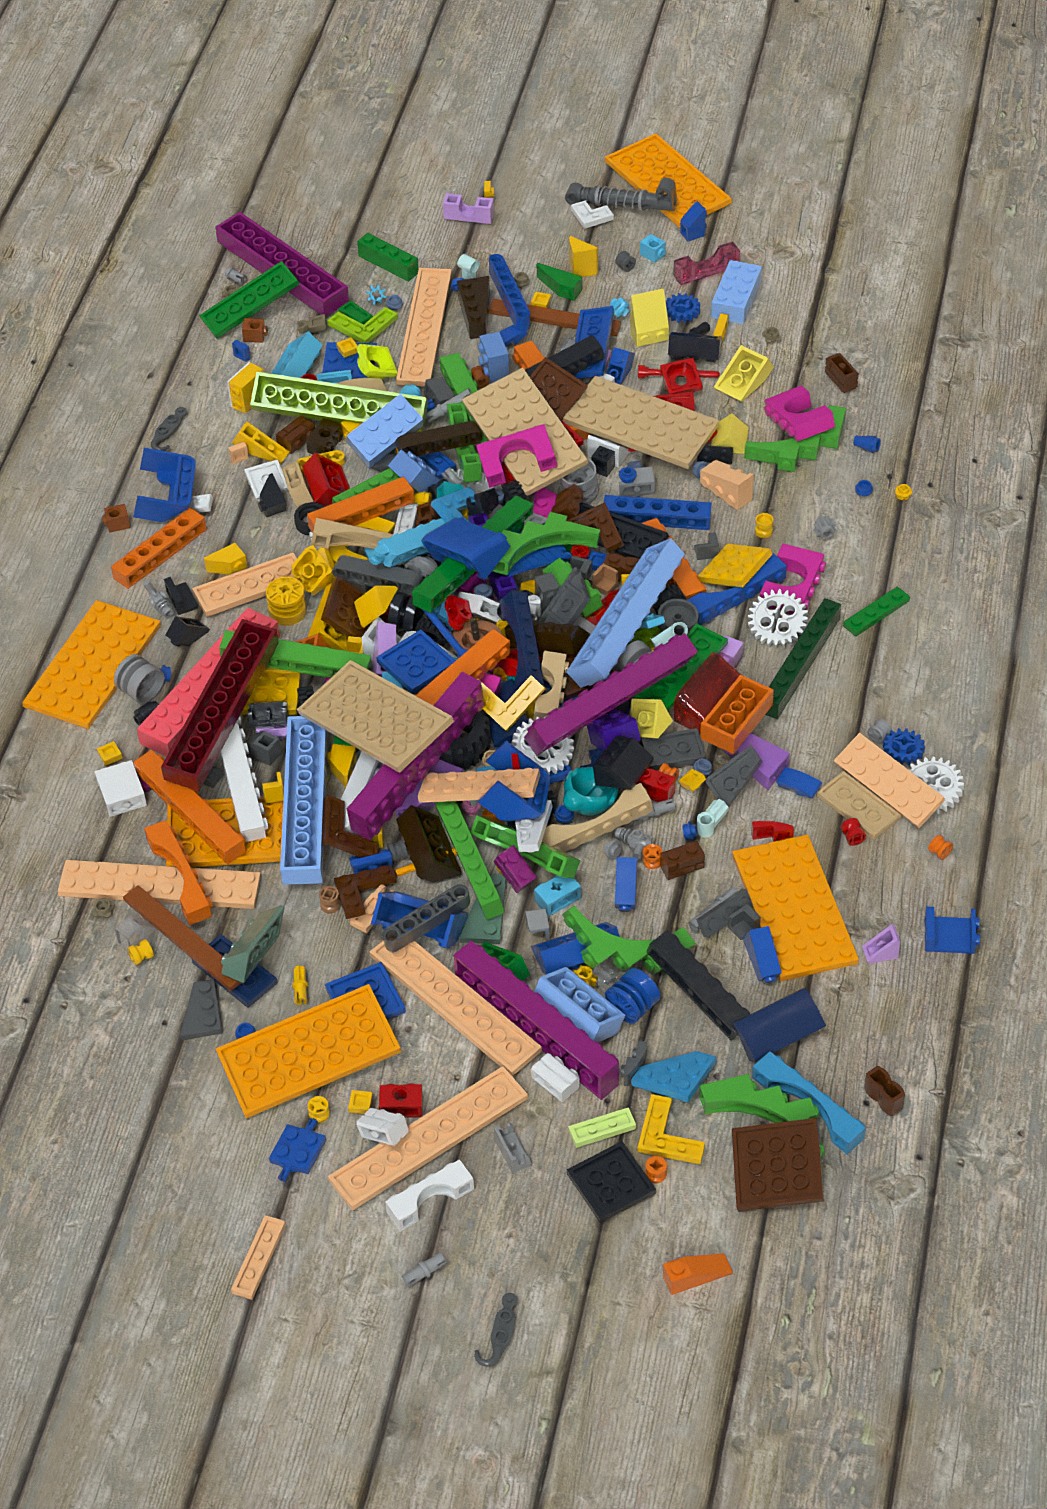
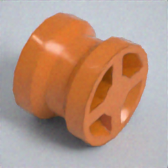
M663 763L659 769V772L676 777L677 781L679 776L678 768H671L669 764Z
M937 835L929 844L928 850L931 853H936L937 857L943 860L952 851L953 844L950 841L946 842L942 835Z
M649 844L644 847L643 864L648 869L660 867V853H662L660 846Z
M660 1156L650 1157L645 1164V1174L651 1183H661L667 1176V1162Z

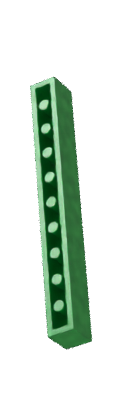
M515 496L507 501L505 506L498 510L491 519H488L482 527L496 533H502L503 530L517 533L524 526V521L533 514L534 503ZM447 557L439 567L435 568L432 574L427 576L419 586L413 589V605L432 613L476 570H468L465 564Z

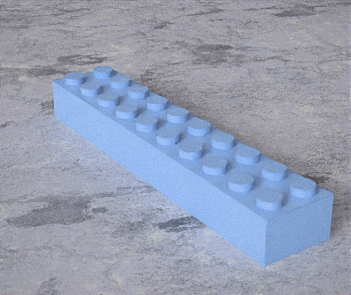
M671 538L645 550L566 671L580 688L587 685L591 686L595 682L604 681L609 677L610 670L618 663L617 659L625 652L626 645L634 638L635 631L641 627L642 620L650 613L649 609L656 603L658 595L666 588L665 584L673 577L674 570L681 564L684 552Z
M290 716L287 720L280 863L283 885L323 883L324 844L322 843L323 804L326 797L328 731L303 716Z

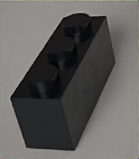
M671 332L669 335L668 355L675 359L689 357L699 360V358H703L708 362H716L721 356L722 336Z

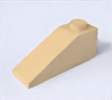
M298 461L283 467L282 471L296 507L298 508L305 503L313 502Z

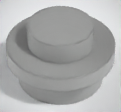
M609 840L605 844L603 851L607 858L615 859L621 854L622 848L619 841Z

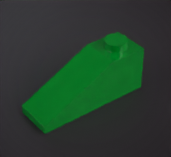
M541 263L536 264L537 278L559 297L574 301L582 291V276Z
M487 942L481 944L488 955L495 957L505 969H510L520 981H524L530 975L522 955Z

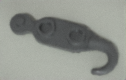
M177 408L174 415H169L159 425L151 441L152 449L166 451L170 448L169 445L158 447L157 444L162 440L168 439L179 427L180 419L187 415L186 408Z
M506 1293L502 1297L504 1307L495 1316L491 1333L492 1357L486 1360L482 1359L479 1356V1351L475 1350V1360L482 1366L490 1367L498 1363L502 1353L511 1342L516 1320L512 1309L517 1305V1296L513 1293Z

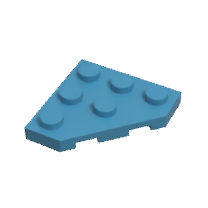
M695 1051L641 1066L631 1079L632 1086L689 1103L715 1066L716 1056Z

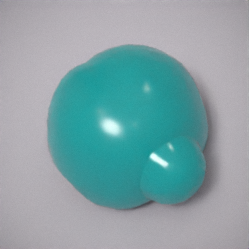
M593 767L576 768L574 771H570L565 779L563 804L570 811H575L585 816H597L606 812L615 803L619 788L595 786Z

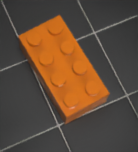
M740 675L702 721L700 739L734 754L772 707L774 689Z

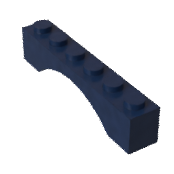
M511 590L500 600L502 617L511 626L517 643L518 664L514 683L515 690L517 691L530 676L534 677L544 687L528 594Z

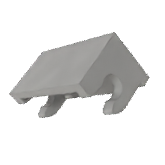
M508 1123V1128L504 1131L501 1130L500 1126L494 1127L495 1142L511 1172L515 1173L532 1166L530 1157L513 1130L512 1124Z

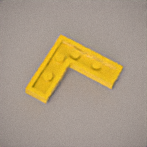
M530 676L511 698L504 703L481 682L484 700L482 709L508 731L546 688L534 677Z
M651 1094L637 1152L701 1165L705 1142L664 1134L672 1098Z

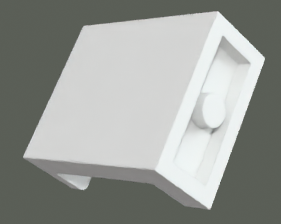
M132 760L94 771L109 817L147 806L145 794Z

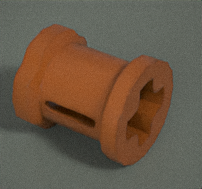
M476 366L471 369L472 378L476 381L477 387H486L490 379L485 375L483 367Z

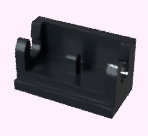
M495 487L474 494L475 505L471 503L470 497L466 499L468 516L484 513L499 505Z
M287 701L249 703V728L287 726L289 717Z

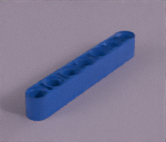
M500 254L490 255L489 274L517 330L527 331L530 329V311L504 257Z

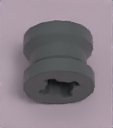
M622 251L617 255L615 263L622 270L628 272L634 268L636 259L630 256L627 251Z
M403 839L398 840L394 844L391 842L387 843V849L391 853L392 862H396L399 858H408Z

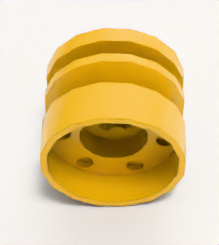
M280 577L268 584L266 587V598L269 617L278 621V624L282 626H291L303 620L307 608L302 583L293 577Z

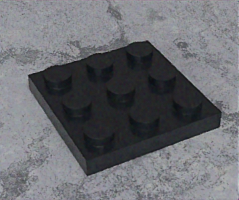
M623 1141L567 1169L568 1177L600 1223L656 1194V1188Z

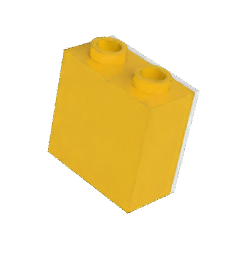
M248 362L227 381L231 407L245 414L252 408L250 403L256 372L264 373L263 368L251 362Z

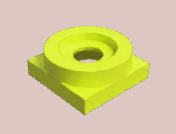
M359 344L356 349L359 354L357 364L365 376L368 378H381V380H384L386 377H396L397 370L388 347ZM373 360L377 362L379 368L374 366L370 361Z

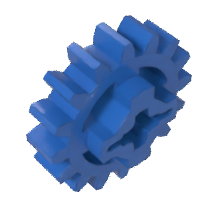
M678 293V296L672 295V298H667L666 302L668 318L671 317V321L676 319L677 323L681 320L684 323L687 320L693 321V318H698V314H700V302H698V298L693 299V295L687 296V293L684 295Z
M898 728L896 733L890 731V735L885 736L883 751L900 762L901 765L906 762L910 766L911 761L917 763L918 758L922 759L925 752V741L921 740L920 734L915 735L914 730L910 733L908 728H905L904 731Z

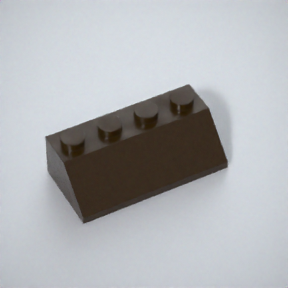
M532 620L538 651L574 655L590 636V633L580 626ZM508 624L504 628L506 638L510 640V648L517 649L515 635Z
M410 805L396 821L399 826V832L405 841V846L409 851L410 859L416 869L417 876L430 882L460 876L462 874L439 816Z

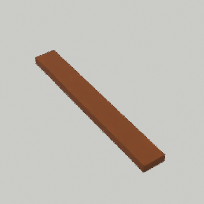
M493 298L488 308V314L510 317L503 301ZM526 304L530 311V321L577 329L579 313ZM613 320L611 336L618 335L621 321Z
M139 885L123 896L124 901L230 992L242 983L223 975V965H221L223 956Z

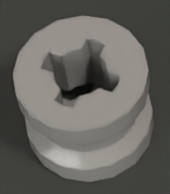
M878 719L874 726L868 729L867 733L874 742L882 743L885 740V736L890 735L892 728L887 721Z

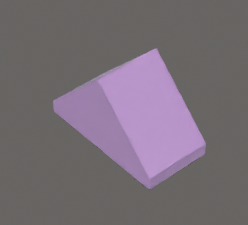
M891 924L862 946L868 963L898 958L900 939L895 925Z

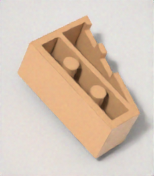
M718 460L713 461L700 470V483L736 510L752 500L754 474L749 473L747 475L741 469H731V465Z

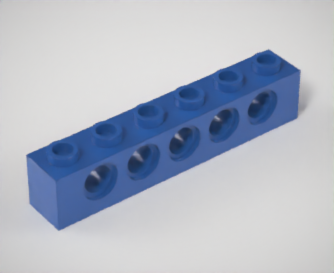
M605 495L604 502L609 512L639 523L657 518L665 527L710 530L712 502Z

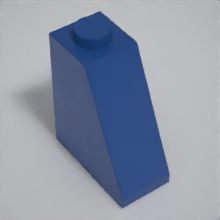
M617 857L615 908H619V911L629 912L631 909H635L637 858Z
M769 926L749 930L744 936L743 941L758 982L763 980L765 983L776 981V977H779L781 974V969Z

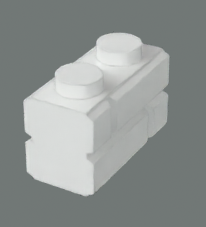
M547 1053L531 1068L532 1078L561 1102L568 1099L579 1088L578 1073L574 1069H568L564 1066L563 1061L558 1056L553 1057Z
M370 1108L365 1113V1116H362L356 1124L362 1138L395 1146L400 1141V1138H403L409 1130L406 1119L402 1114L390 1113L384 1109Z

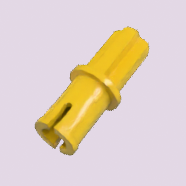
M297 965L294 968V982L292 983L294 1003L296 1005H303V1003H307L306 988L308 987V982L306 981V968Z

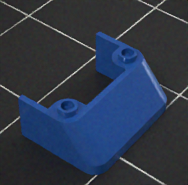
M144 448L140 470L156 472L157 480L160 483L170 485L167 501L137 495L133 517L166 522L189 509L193 490L195 459L189 455Z
M505 741L486 762L496 770L513 769L511 754L518 753L520 769L532 768L539 769L540 771L535 795L532 798H521L503 783L497 781L478 800V803L495 814L501 821L508 822L539 818L545 812L550 776L544 768L508 741Z
M396 891L381 892L377 898L371 924L383 925L382 928L386 929L429 901ZM461 911L457 914H451L450 919L427 932L424 936L434 938L439 942L438 945L444 948L455 946L469 913Z

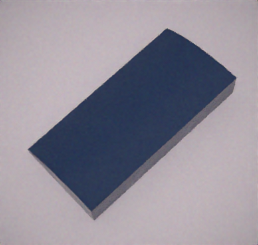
M512 679L501 682V690L498 697L504 703L516 692ZM524 713L506 731L487 714L490 721L491 739L495 748L500 747L505 741L511 744L512 740H514L513 734L517 733V727H521L522 722L528 724V719Z
M802 988L733 1022L749 1061L754 1062L762 1059L768 1052L774 1053L826 1026L806 988Z

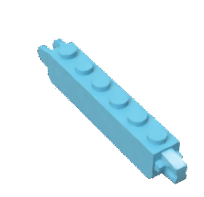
M442 518L434 519L427 524H420L414 529H407L403 533H396L392 537L381 539L377 544L378 547H375L373 551L374 554L369 557V561L373 565L383 563L387 567H393L409 561L413 557L429 553L421 542L425 534L446 522Z

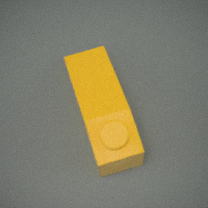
M247 421L232 441L234 445L245 442L248 454L268 461L278 459L279 464L283 462L289 453L287 449Z

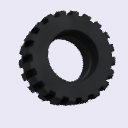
M483 709L474 715L469 725L464 727L463 731L469 734L465 737L454 739L448 751L444 752L439 757V760L464 770L470 768V765L475 766L478 764L479 759L482 760L484 753L490 749L491 743L490 721Z

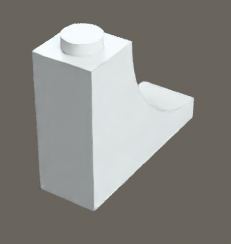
M459 591L458 597L469 601L472 616L493 623L501 620L497 614V608L500 603L481 595Z

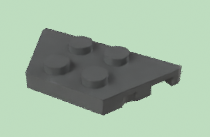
M576 567L573 568L538 622L571 625L575 623L590 601L581 570Z

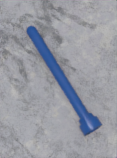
M423 610L457 652V659L468 651V649L462 648L434 612L429 613Z

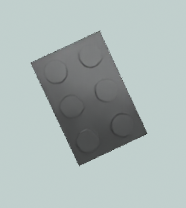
M698 728L661 734L659 738L641 737L642 747L654 757V761L648 767L653 770H659L663 763H667L673 768L694 764L701 758L706 759Z

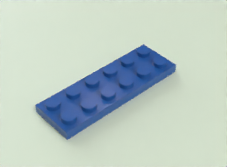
M613 306L580 310L575 343L593 335L602 346L605 359L574 374L573 376L578 379L604 375L614 316Z

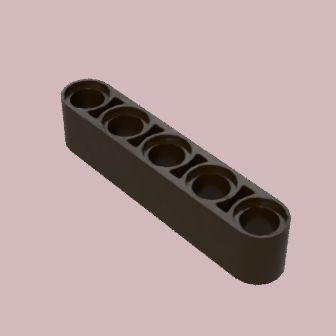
M468 421L402 435L396 439L395 444L398 451L401 449L406 453L410 451L417 457L477 444L482 440V434L476 422Z

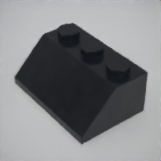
M615 736L593 764L595 786L632 790L654 761V757L634 738Z

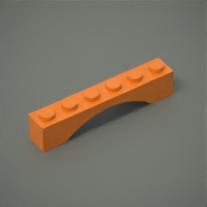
M167 820L145 827L146 839L153 854L171 862L184 879L180 904L189 926L212 917L210 910L213 908L212 902L209 897H205V888L202 882L198 883L197 872L195 868L191 869V861L188 854H183L184 848L182 842L175 838L177 834L174 827L169 826Z

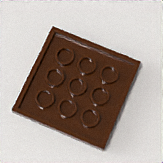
M817 1118L732 1128L736 1208L738 1212L825 1202Z

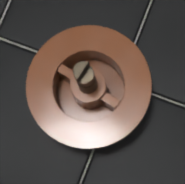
M473 618L470 622L464 624L461 631L455 630L452 635L462 648L469 650L492 629H495L501 635L502 632L499 627L491 622L477 621L476 618Z

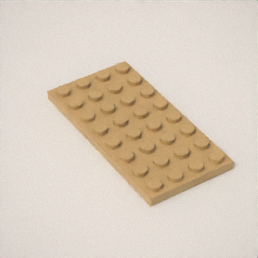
M523 368L462 399L463 405L488 441L530 429L534 426L545 425L558 467L540 472L535 455L527 450H515L503 459L504 465L514 480L522 484L521 488L524 490L525 495L528 496L588 464V460Z
M598 376L592 379L579 400L563 417V422L569 426L689 469L719 426V420Z
M351 660L297 709L299 715L399 773L454 722L451 715Z

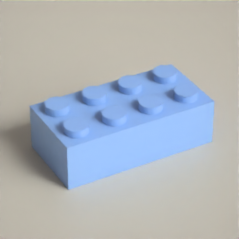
M733 260L729 261L712 300L711 318L718 319L720 313L729 314V321L744 324L761 283L762 266Z
M399 394L347 435V443L367 467L370 468L396 448L395 441L399 436L415 433L423 427V418L403 395Z
M567 967L541 976L534 991L539 993L549 1005H554L561 1015L568 1017L578 1029H583L594 1042H600L617 1035L625 1017L624 1013Z

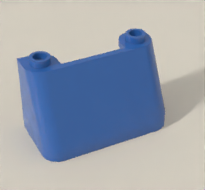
M456 517L425 534L421 540L434 560L441 562L445 556L465 564L468 570L475 569L478 572V578L483 580L488 577L511 547L503 533H496L468 522L462 517Z

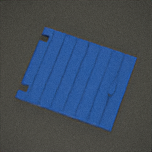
M562 545L541 548L521 558L511 568L508 576L510 577L551 564L558 558L562 560L568 559L572 555L566 552Z

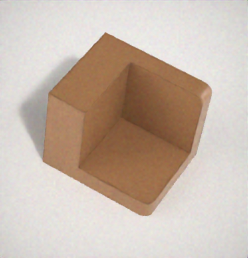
M603 563L593 573V589L596 588L601 594L607 596L618 586V571Z

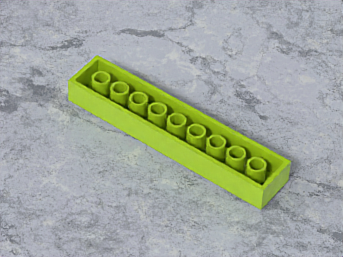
M256 372L250 405L253 410L294 417L301 415L307 419L320 421L325 418L340 424L342 421L363 423L401 393ZM402 394L423 418V427L418 430L423 431L428 407L427 398Z

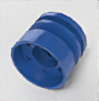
M630 968L618 982H615L605 992V999L625 1014L623 1021L635 1024L646 1013V1010H649L660 1000V992L654 981L646 973L637 968Z

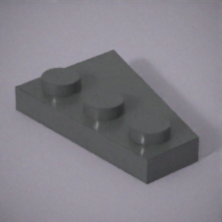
M750 745L708 776L705 782L717 800L724 801L729 807L763 761Z
M214 979L193 982L180 1035L181 1041L222 1034Z

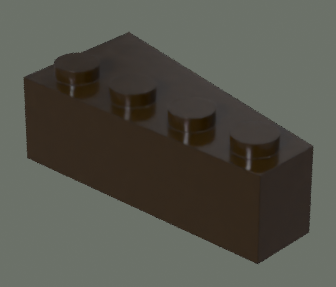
M489 276L458 280V299L469 338H480L479 336L487 334L490 295Z

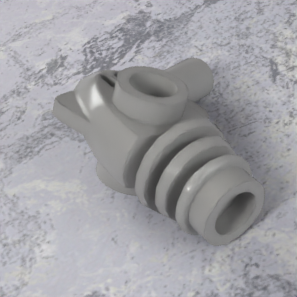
M145 580L143 585L151 597L149 602L162 616H165V618L171 617L174 614V610L170 601L167 600V596L162 590L158 592L149 580Z
M618 827L615 831V838L634 850V858L640 859L644 847L652 844L653 836L645 835L640 829L633 830L632 828Z

